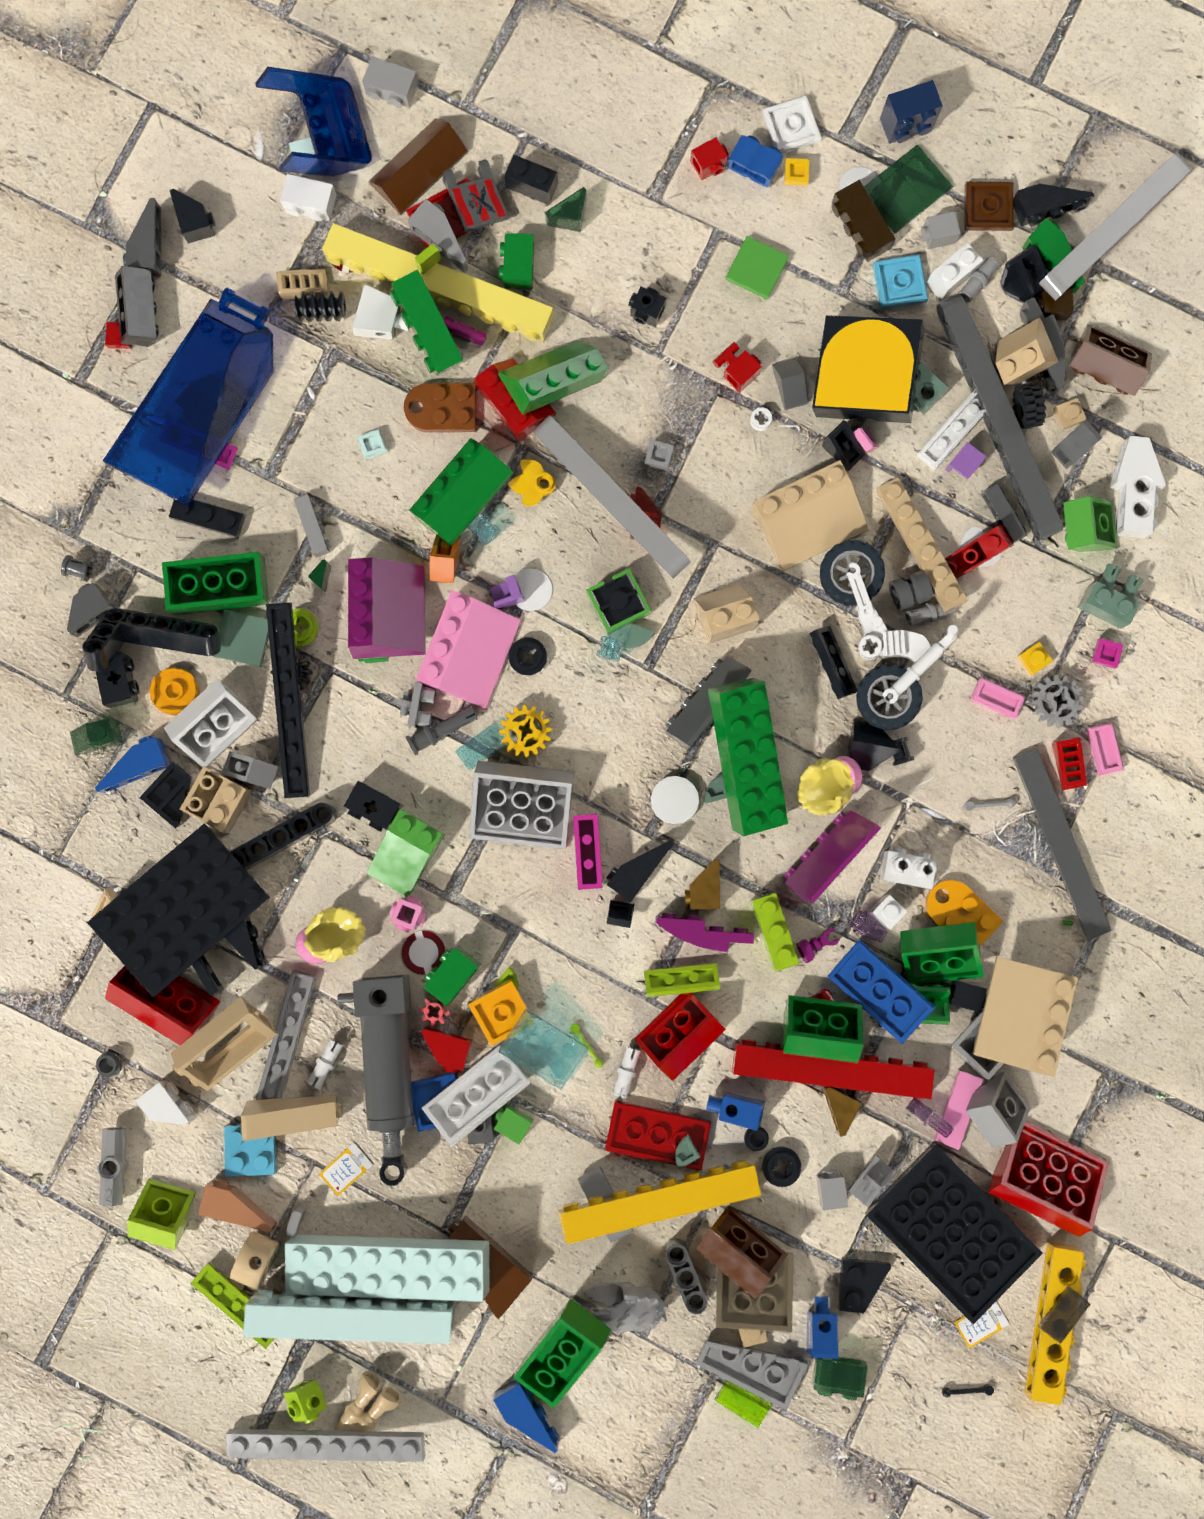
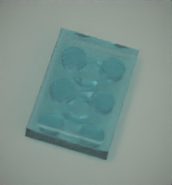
M525 1009L499 1048V1053L562 1090L584 1057L588 1047Z

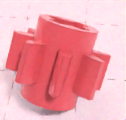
M436 997L433 1002L426 998L425 1003L427 1006L419 1008V1011L425 1014L422 1021L430 1020L431 1027L435 1026L437 1020L444 1024V1014L448 1015L451 1011L446 1010L445 1005ZM431 1005L433 1007H440L439 1017L436 1014L433 1016L430 1014L432 1010Z

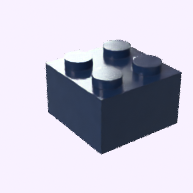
M933 80L887 96L880 121L889 144L894 142L902 143L912 136L918 134L923 136L933 130L943 107Z

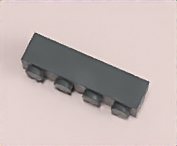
M995 484L984 490L981 496L996 522L1004 527L1013 544L1027 536L1026 528L1020 524L1019 516L1012 510L1011 502L1005 498L1002 487Z

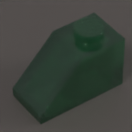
M111 718L84 724L70 732L75 756L123 745L119 722Z

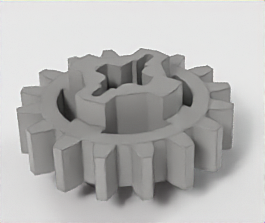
M1053 675L1051 680L1046 677L1042 679L1043 684L1038 683L1035 685L1038 691L1030 694L1035 698V701L1029 704L1036 706V710L1032 714L1039 713L1038 721L1043 722L1047 720V727H1051L1055 723L1056 727L1060 728L1063 727V722L1068 726L1072 724L1071 718L1074 720L1079 719L1080 716L1077 711L1084 710V707L1079 705V703L1084 701L1085 697H1079L1078 695L1082 688L1075 689L1076 681L1068 683V676H1063L1060 680L1058 675ZM1050 686H1056L1052 693L1045 692ZM1055 697H1058L1057 701L1060 702L1061 705L1056 706L1057 702L1053 699ZM1062 710L1069 711L1064 717H1058Z

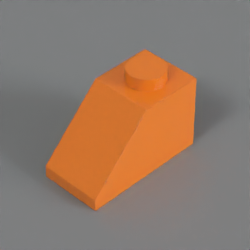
M436 535L430 553V581L454 583L458 567L461 535L452 546Z

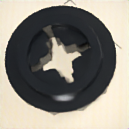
M521 638L509 650V663L513 670L521 675L532 676L541 672L546 664V649L535 638ZM521 649L527 653L536 650L532 656L534 665L529 661L522 662L524 656Z
M784 1146L772 1148L765 1154L761 1164L766 1180L777 1187H787L795 1183L802 1169L799 1156L792 1149ZM777 1157L783 1163L790 1162L785 1166L786 1176L780 1170H774L778 1166Z

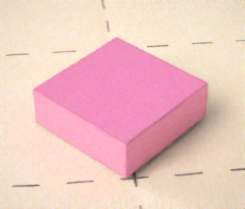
M858 428L853 432L866 452H873L879 447V444L867 428Z

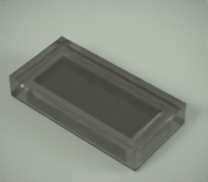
M1067 1286L1038 1327L1061 1344L1091 1303L1070 1286Z

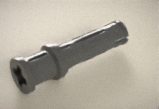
M469 706V708L431 728L430 726H425L421 732L411 737L408 735L405 738L416 756L418 751L430 745H437V740L478 720L472 706Z

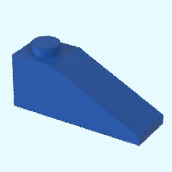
M152 735L139 739V744L132 746L95 787L96 791L107 793L166 769L171 762L162 739Z

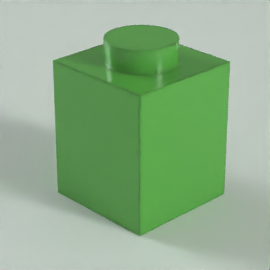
M508 1104L505 1110L500 1108L493 1119L497 1123L494 1130L520 1144L533 1119Z

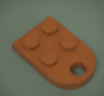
M424 383L417 385L409 391L404 400L405 416L412 427L422 432H476L475 383ZM413 403L422 404L423 408L419 413L410 412V406Z

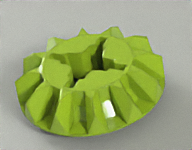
M293 609L294 627L298 626L299 618L303 626L309 627L302 630L301 637L295 631L296 646L303 647L311 644L317 637L319 628L316 617L308 610Z

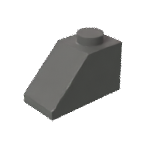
M93 582L85 584L73 596L67 626L69 634L78 638L95 626L107 610L115 608L100 586Z

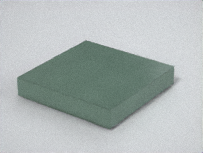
M224 610L218 632L221 651L213 657L262 668L269 638L267 619Z

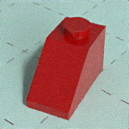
M424 1027L421 1034L437 1063L444 1066L443 1070L452 1073H458V1070L463 1071L472 1039Z

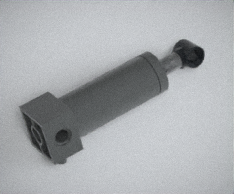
M409 974L359 978L353 981V993H339L337 996L338 1003L354 1002L355 1017H360L367 1130L382 1133L383 1156L381 1157L382 1166L379 1175L382 1182L388 1186L398 1185L407 1173L408 1167L404 1161V1154L401 1153L400 1131L414 1125L407 1011L411 1009ZM379 990H383L386 993V1001L380 999L378 995ZM388 1166H396L400 1172L399 1176H391L387 1170Z

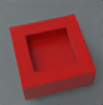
M106 322L105 346L107 348L131 349L132 345L121 344L119 322Z

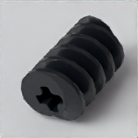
M305 291L301 292L300 298L295 295L294 306L298 322H303L304 317L308 322H312L314 317L317 322H321L323 316L327 322H330L333 316L336 322L341 321L342 315L346 319V301L343 291L339 292L338 298L335 297L333 291H330L329 298H326L324 291L320 292L319 298L316 297L314 291H311L310 298H307Z

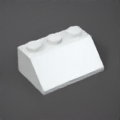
M217 678L171 720L164 729L172 742L200 766L206 767L252 725L257 718Z

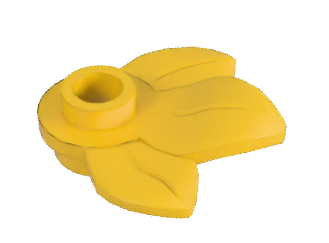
M524 459L520 461L523 474L513 478L508 485L515 493L523 495V506H535L541 502L544 496L553 493L556 488V480L551 473L544 472L539 462ZM547 481L549 485L546 488H542L540 483Z

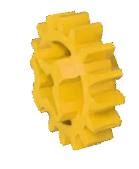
M523 705L521 711L515 706L513 707V715L508 712L505 714L508 721L501 720L500 725L505 727V729L499 730V735H505L501 743L509 744L508 752L512 749L516 750V757L519 756L520 752L524 753L525 758H528L529 752L537 756L538 748L543 751L546 748L543 742H550L551 738L546 736V734L552 732V728L546 727L550 720L542 719L543 711L538 714L535 713V706L531 710H527L526 705ZM526 716L525 720L520 722L514 721L518 717ZM534 719L540 724L541 731L536 729L533 723ZM530 722L529 732L532 734H527L524 740L521 741L522 731L519 729H524L527 723ZM509 731L515 734L517 738V743L513 742V740L510 737ZM532 740L538 741L533 746L525 747L527 742Z

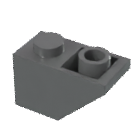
M1085 420L1061 441L1051 453L1067 470L1103 437L1094 424Z

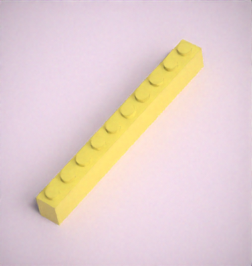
M334 223L322 247L328 262L336 266H340V264L345 265L357 274L366 273L372 279L381 283L384 281L392 283L418 269L415 261L417 255ZM438 263L426 273L422 274L420 272L433 300H436V303L446 308H449V306L457 308L460 313L466 316L475 315L487 324L492 325L496 323L508 332L515 333L516 331L522 333L525 338L531 341L540 340L544 342L554 318L553 307Z

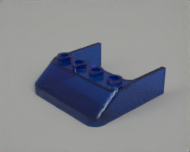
M267 67L255 82L256 87L292 92L299 97L315 154L291 152L279 166L280 172L334 177L363 169L371 162L372 154L354 91L346 79L275 67Z

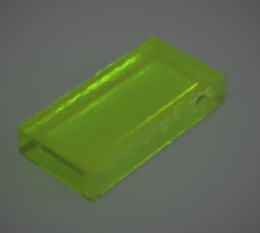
M725 1380L715 1397L716 1402L757 1428L760 1427L771 1408V1404L763 1398L728 1380Z

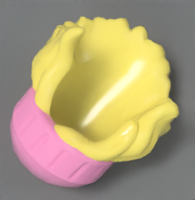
M839 756L831 760L825 758L818 759L814 764L809 765L808 769L800 776L801 782L796 792L797 800L802 803L803 809H809V813L814 815H828L841 811L862 783V770L859 764L847 756Z
M328 907L321 910V912L313 917L309 925L298 933L296 938L298 954L303 960L311 964H322L326 961L336 962L339 959L353 955L358 951V947L365 937L366 928L362 925V918L356 917L357 914L349 911L347 908Z

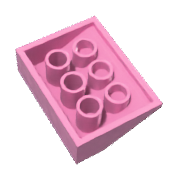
M452 590L417 675V682L486 709L521 620L475 598Z

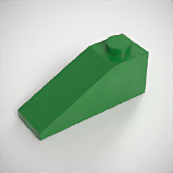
M1047 218L1027 238L1022 246V249L1025 250L1031 245L1036 244L1044 266L1049 272L1072 251L1059 225ZM1083 276L1068 288L1073 289L1074 294L1085 282Z

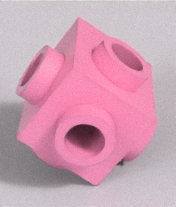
M408 895L407 899L399 898L398 902L395 901L390 911V915H392L390 921L396 923L395 928L409 933L410 929L417 930L418 926H423L427 913L424 912L426 907L420 905L422 900ZM408 909L414 911V916L411 919L406 916Z

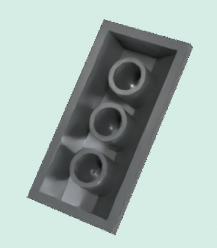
M726 656L723 661L719 658L710 669L713 671V674L709 679L703 677L695 687L698 690L693 698L688 696L680 707L683 711L678 717L673 714L665 724L668 728L665 734L688 751L713 721L708 689L746 680L752 671L750 668L729 656Z

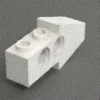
M1129 436L1120 448L1110 481V488L1119 489L1117 536L1146 538L1156 528L1157 519L1154 517V508H1156L1158 503V494L1156 493L1163 489L1166 484L1152 443L1148 437ZM1136 483L1143 486V492L1137 490ZM1134 506L1141 509L1142 516L1135 513Z

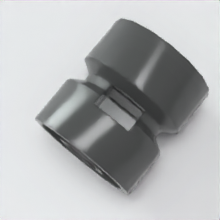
M922 570L910 574L907 580L902 577L889 582L892 600L899 611L913 607L914 602L922 604L933 599L930 581Z

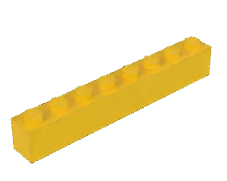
M740 1160L731 1163L732 1167L723 1169L722 1166L709 1168L708 1173L699 1175V1172L685 1174V1179L675 1181V1178H667L660 1181L661 1185L651 1187V1184H643L636 1187L637 1191L627 1193V1190H619L613 1192L612 1197L603 1199L602 1196H595L587 1199L588 1203L578 1205V1202L564 1204L563 1209L558 1210L564 1242L568 1245L761 1196L755 1165L746 1163V1160Z

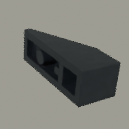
M669 840L622 864L619 869L614 866L606 877L609 880L607 886L631 903L674 843Z

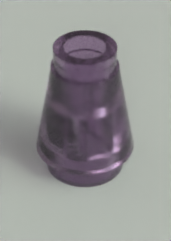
M857 911L849 924L853 928V932L879 943L885 939L888 932L867 911Z

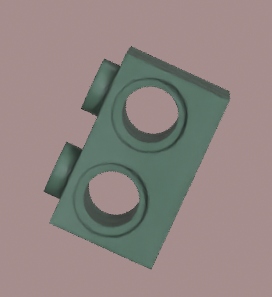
M920 361L915 378L916 394L913 410L925 415L944 396L948 387ZM921 392H928L931 399L923 398Z

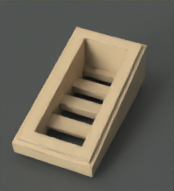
M325 269L276 272L278 292L282 300L294 299L295 295L300 298L302 291H305L307 297H310L311 291H314L316 296L320 295L321 291L329 294ZM319 277L320 287L315 286V278ZM305 279H309L310 288H306ZM295 281H300V288H296ZM286 282H290V288H286Z

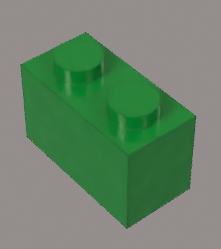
M505 233L504 242H500V257H504V263L499 265V280H503L504 288L533 289L534 236L533 234Z

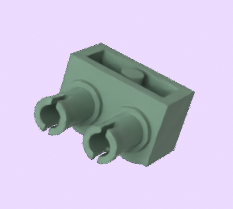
M1107 564L1100 581H1096L1087 587L1077 608L1122 629L1131 624L1141 603L1135 600V596L1144 580L1140 577L1136 580L1137 576L1133 574L1128 575V579L1120 593L1114 590L1113 586L1119 573H1121V568L1117 567L1114 569V564Z

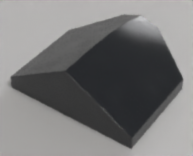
M1036 244L1031 245L1006 262L1000 281L1005 295L1022 303L1033 297L1036 299L1040 296L1044 288L1039 282L1048 274Z

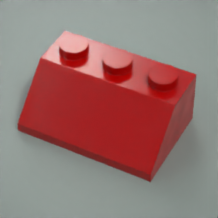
M512 358L492 364L476 376L474 381L481 395L517 441L520 442L530 435L549 415L554 417L556 412L550 404H547L524 415L521 414L498 375L499 372L518 365L515 359Z
M683 993L670 1003L634 1040L656 1066L674 1081L726 1029L692 993Z

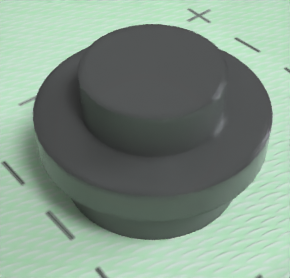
M103 1053L96 1061V1069L100 1075L112 1077L120 1071L121 1059L116 1053Z

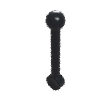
M985 1384L982 1388L950 1389L945 1387L942 1389V1395L946 1398L957 1394L985 1393L990 1396L994 1393V1388L990 1384Z

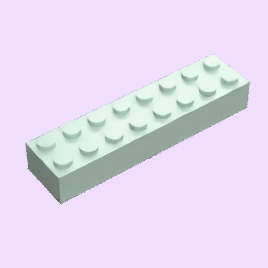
M297 1234L285 1243V1294L483 1302L490 1291L489 1241Z
M258 1290L245 1305L243 1337L450 1344L454 1301L348 1296L330 1297L323 1295L285 1294V1291H283V1294H273L272 1290Z

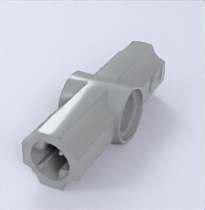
M111 1127L102 1130L101 1161L98 1164V1173L100 1175L99 1205L112 1207L123 1204L124 1172L128 1165L125 1158L126 1128ZM109 1161H113L117 1165L116 1172L110 1170Z

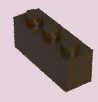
M860 180L834 194L831 203L832 211L844 223V230L855 241L856 250L861 257L864 256L866 261L869 262L892 249L896 238Z

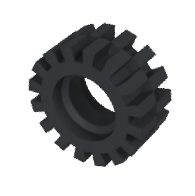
M1035 382L1015 387V391H1013V410H1015V416L1020 428L1027 429L1042 426L1045 423L1046 406L1044 405L1045 397H1043L1044 393L1041 390V386Z

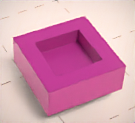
M1102 638L1097 639L1091 663L1113 669L1118 668L1123 644Z

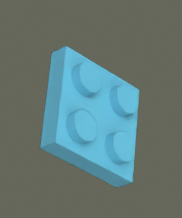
M241 1124L224 1126L225 1177L275 1175L277 1173L276 1136L242 1141Z

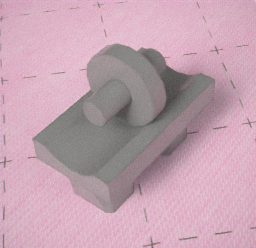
M415 682L412 702L410 701L411 692L404 691L403 700H395V705L401 706L400 715L407 716L408 708H410L407 724L410 728L417 729L418 726H431L432 713L421 711L422 702L434 704L437 692L425 687L422 683Z
M874 1155L847 1190L865 1206L869 1207L896 1172Z

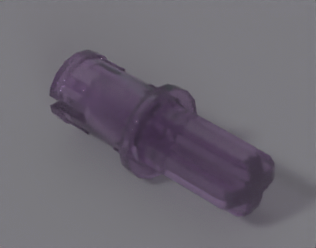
M913 1098L906 1107V1110L924 1122V1126L928 1124L943 1137L947 1138L952 1133L953 1126L935 1113L936 1109L932 1110L918 1098Z

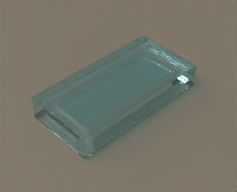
M493 723L455 752L467 769L471 771L476 767L478 761H485L508 743H501V740L505 737L499 735V729Z

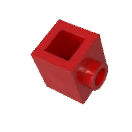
M717 137L691 150L690 162L701 180L711 175L717 176L725 170L729 156L728 150L723 143L720 144Z

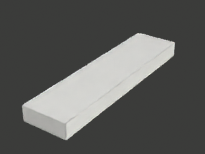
M974 391L916 455L932 470H935L983 417V413L986 412L985 409L980 412V403L978 399L974 398L977 393L974 394Z

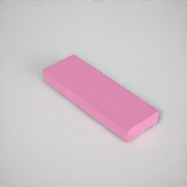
M958 1070L934 1138L935 1141L958 1150L960 1149L970 1120L966 1108L972 1094L981 1088L982 1078Z

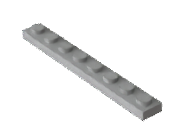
M229 1429L226 1433L228 1458L423 1462L426 1457L424 1432Z

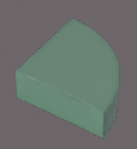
M631 623L624 647L636 648L644 645L651 639L654 631Z
M723 774L715 777L707 786L705 792L706 804L727 798Z
M688 1134L680 1140L676 1148L675 1158L679 1169L700 1158V1154Z

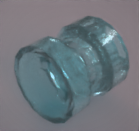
M486 512L479 514L468 526V529L478 536V541L482 546L492 542L501 532L497 525H493L490 522V517Z

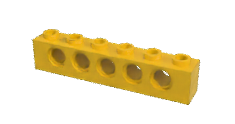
M1047 1242L1025 1393L1031 1400L1060 1406L1062 1405V1398H1065L1067 1394L1065 1378L1066 1372H1069L1071 1367L1069 1351L1070 1347L1074 1345L1075 1340L1073 1324L1078 1319L1077 1297L1082 1292L1080 1277L1081 1271H1084L1086 1266L1084 1252L1075 1246ZM1068 1267L1069 1272L1067 1276L1060 1278V1271ZM1065 1293L1064 1300L1056 1303L1057 1295ZM1061 1318V1324L1057 1328H1052L1053 1321ZM1052 1344L1058 1345L1055 1352L1048 1353V1349ZM1054 1369V1373L1050 1378H1044L1046 1371Z

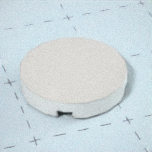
M679 776L666 777L659 781L651 795V806L655 815L663 822L669 824H681L691 819L697 811L699 804L698 791L695 786L686 778Z

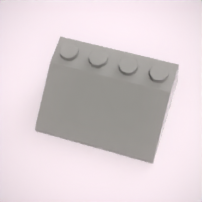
M478 761L473 778L469 838L566 849L574 772Z

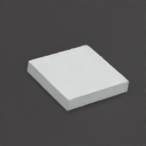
M807 95L762 109V116L772 145L781 154L821 142L822 138Z

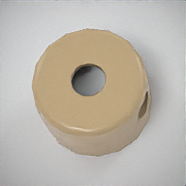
M254 1231L251 1232L236 1258L230 1279L258 1290L275 1260L279 1249V1242ZM257 1257L262 1261L261 1267L256 1264Z

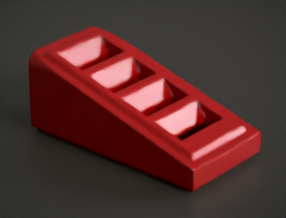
M1080 737L1052 743L1062 791L1087 786ZM1072 747V752L1063 753V748ZM1074 756L1075 761L1065 763L1064 758ZM1076 766L1077 771L1066 773L1067 767ZM1077 775L1079 777V780L1072 782L1067 781V777Z

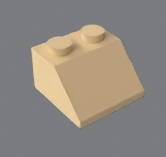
M1037 318L998 341L995 363L1004 385H1018L1058 362L1041 318Z

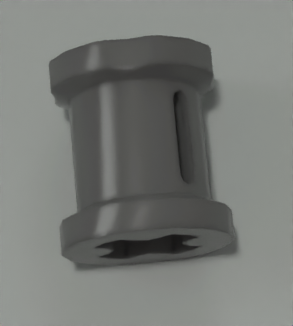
M70 555L65 556L61 565L62 576H75L85 582L90 579L93 571V563L86 560L83 562L73 559Z

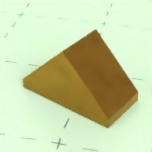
M822 1086L836 1131L840 1137L846 1136L861 1103L833 1087Z

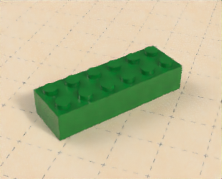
M750 678L708 689L732 830L742 836H748L789 824L765 681Z

